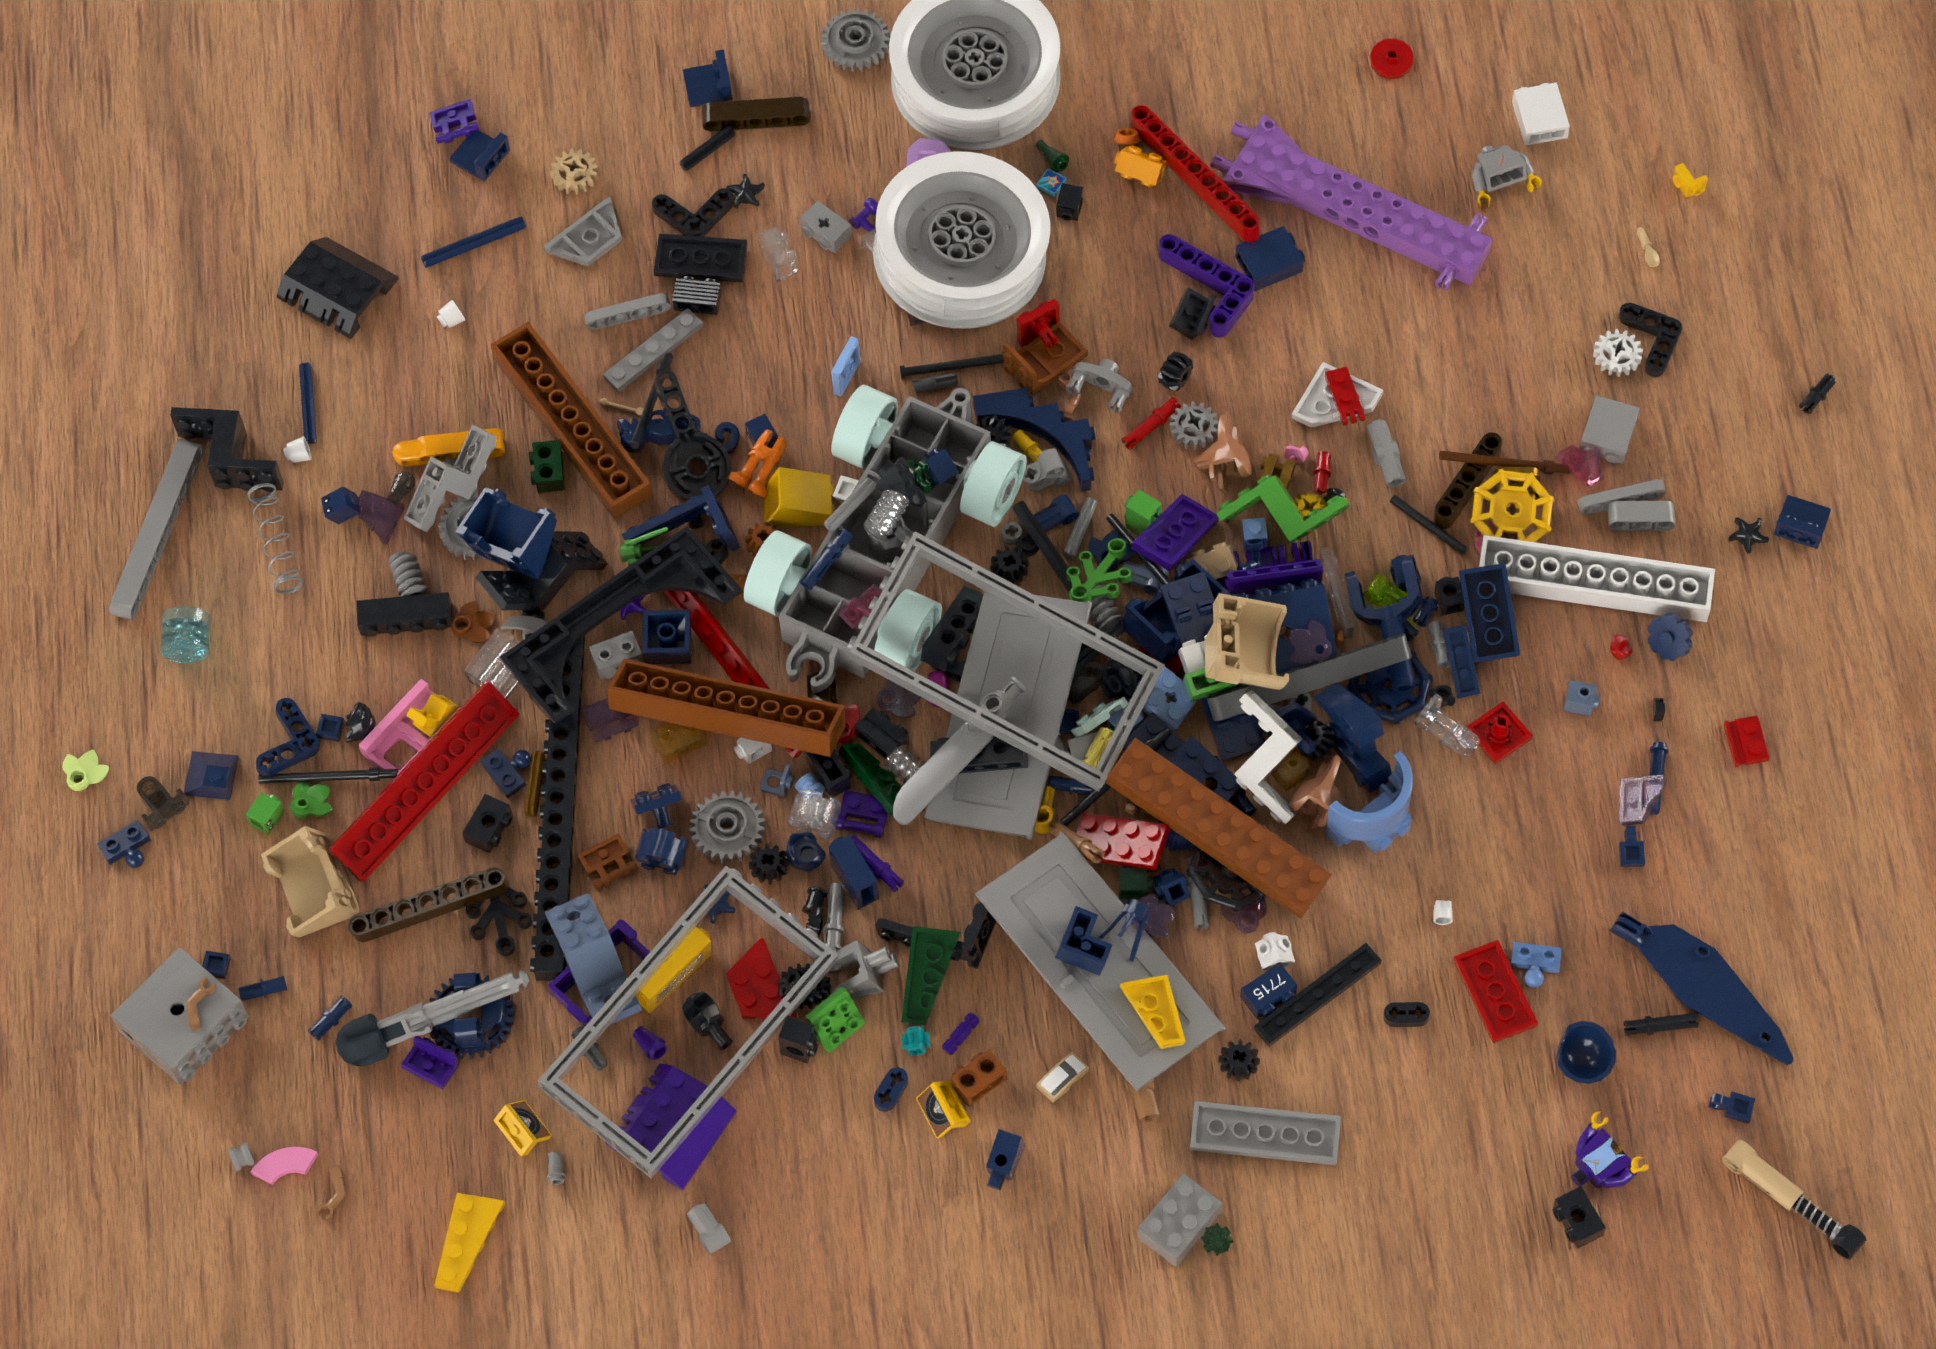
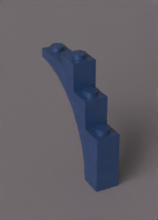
M1027 388L973 396L976 423L982 421L985 416L991 418L993 415H997L999 421L1002 418L1005 419V426L1008 425L1028 431L1046 440L1068 460L1077 475L1081 490H1091L1094 472L1092 467L1088 468L1087 461H1091L1089 449H1092V440H1096L1094 426H1089L1088 419L1065 422L1063 411H1059L1057 403L1034 407L1033 397L1028 396Z

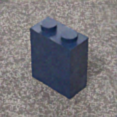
M1284 226L1260 235L1259 239L1255 242H1243L1236 245L1235 258L1244 274L1253 280L1254 291L1303 272L1304 254L1296 248L1292 233H1288Z
M850 835L833 840L831 845L828 846L830 864L841 883L845 885V889L857 909L859 910L878 900L877 880Z

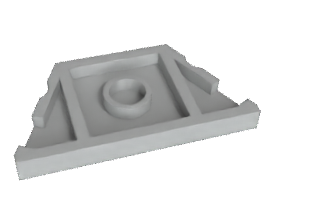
M608 196L544 245V251L589 267L622 241V236L611 198Z

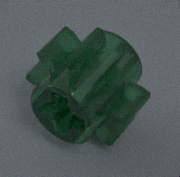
M1218 1223L1206 1227L1204 1236H1201L1205 1250L1208 1253L1213 1251L1216 1256L1228 1252L1230 1243L1234 1242L1230 1237V1230L1227 1226L1221 1228Z

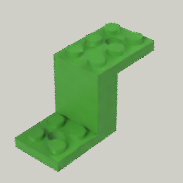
M1268 474L1257 481L1259 485L1255 488L1250 489L1248 487L1238 494L1240 498L1234 502L1228 500L1220 505V511L1216 514L1220 521L1227 523L1260 500H1263L1289 542L1296 543L1352 505L1346 497L1336 495L1326 502L1328 506L1324 509L1316 508L1307 514L1308 519L1306 520L1279 477L1275 475L1269 476Z

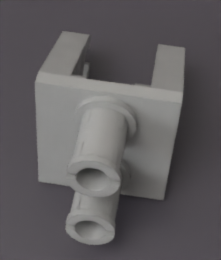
M858 940L846 945L836 952L838 954L837 962L828 973H835L857 966L861 968H859L858 975L833 988L830 993H834L842 986L847 990L851 999L855 1000L883 992L884 989L880 979L881 974L900 967L896 954H890L886 946L871 952Z

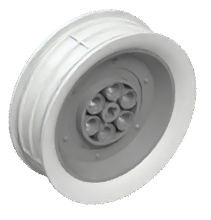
M911 0L902 10L893 26L889 41V58L892 68L891 86L894 100L907 122L928 139H941L948 147L964 150H985L1002 147L1023 138L1036 129L1046 119L1056 102L1060 88V38L1052 15L1040 0Z
M945 152L922 158L900 171L885 188L876 212L873 259L880 283L892 300L902 309L918 319L934 325L968 329L988 326L1007 319L1017 313L1032 299L1042 282L1045 272L1046 251L1050 238V218L1042 195L1022 172L992 156L974 152Z

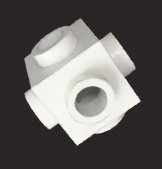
M1270 932L1265 934L1263 939L1255 943L1257 957L1262 970H1270L1279 963L1286 968L1295 962L1291 943L1286 935Z

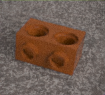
M989 1049L984 1053L979 1052L972 1058L971 1063L965 1067H958L952 1073L951 1085L967 1106L970 1107L1006 1081L1007 1070ZM985 1066L993 1068L989 1073H985L981 1069ZM971 1080L974 1084L970 1087H965L962 1085V1082Z

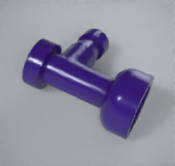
M869 197L864 202L865 208L855 217H851L849 223L857 230L862 226L872 236H875L876 227L866 218L870 214L876 215L878 203Z

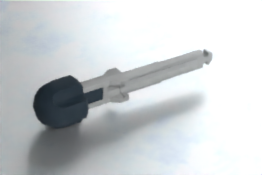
M519 971V976H515L513 972L428 1004L424 1005V1002H420L381 1020H377L375 1015L370 1013L344 1025L338 1032L336 1038L338 1054L346 1063L355 1066H367L388 1057L389 1046L414 1036L429 1033L432 1031V1027L519 992V985L523 983L524 987H526L530 982V978L527 972Z

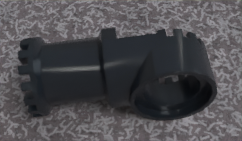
M812 886L807 889L808 898L806 905H803L802 911L809 915V919H807L809 923L806 924L809 925L808 928L812 929L819 936L824 919L822 906L824 898L828 896V892L821 889V887L817 889V886Z

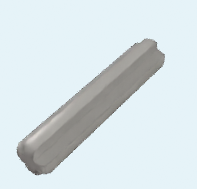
M866 478L824 522L825 528L830 532H834L876 488V483L872 479Z
M1090 497L1085 499L1063 553L1069 559L1076 557L1097 506L1095 499Z

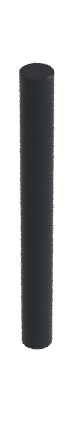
M1394 495L1390 499V503L1462 555L1466 552L1468 547L1398 496Z

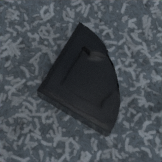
M1653 698V721H1662L1664 718L1665 703L1663 698Z

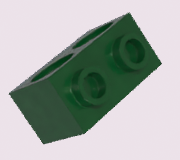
M552 440L532 443L533 451L529 452L530 465H534V471L530 472L532 485H536L538 493L565 490L560 441ZM544 455H549L548 458H541ZM546 475H551L549 478H543Z

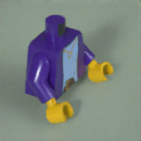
M1601 1111L1595 1112L1591 1117L1592 1123L1588 1124L1579 1137L1575 1150L1577 1156L1575 1164L1579 1170L1572 1174L1571 1178L1579 1187L1587 1181H1590L1597 1189L1603 1186L1606 1188L1623 1187L1637 1176L1638 1171H1647L1649 1165L1645 1164L1639 1168L1638 1163L1644 1157L1637 1156L1631 1160L1603 1128L1599 1130V1126L1607 1124L1608 1117H1605L1603 1122L1600 1123L1597 1121V1116Z

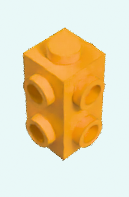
M1129 146L1122 149L1121 152L1118 151L1114 164H1117L1115 171L1121 173L1120 176L1126 179L1135 178L1141 180V184L1149 187L1156 186L1162 181L1168 162L1162 160V156L1155 153L1141 152L1142 149L1136 146Z

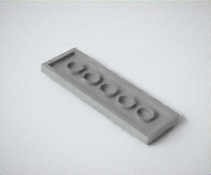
M1195 1101L1190 1150L1337 1165L1341 1116Z

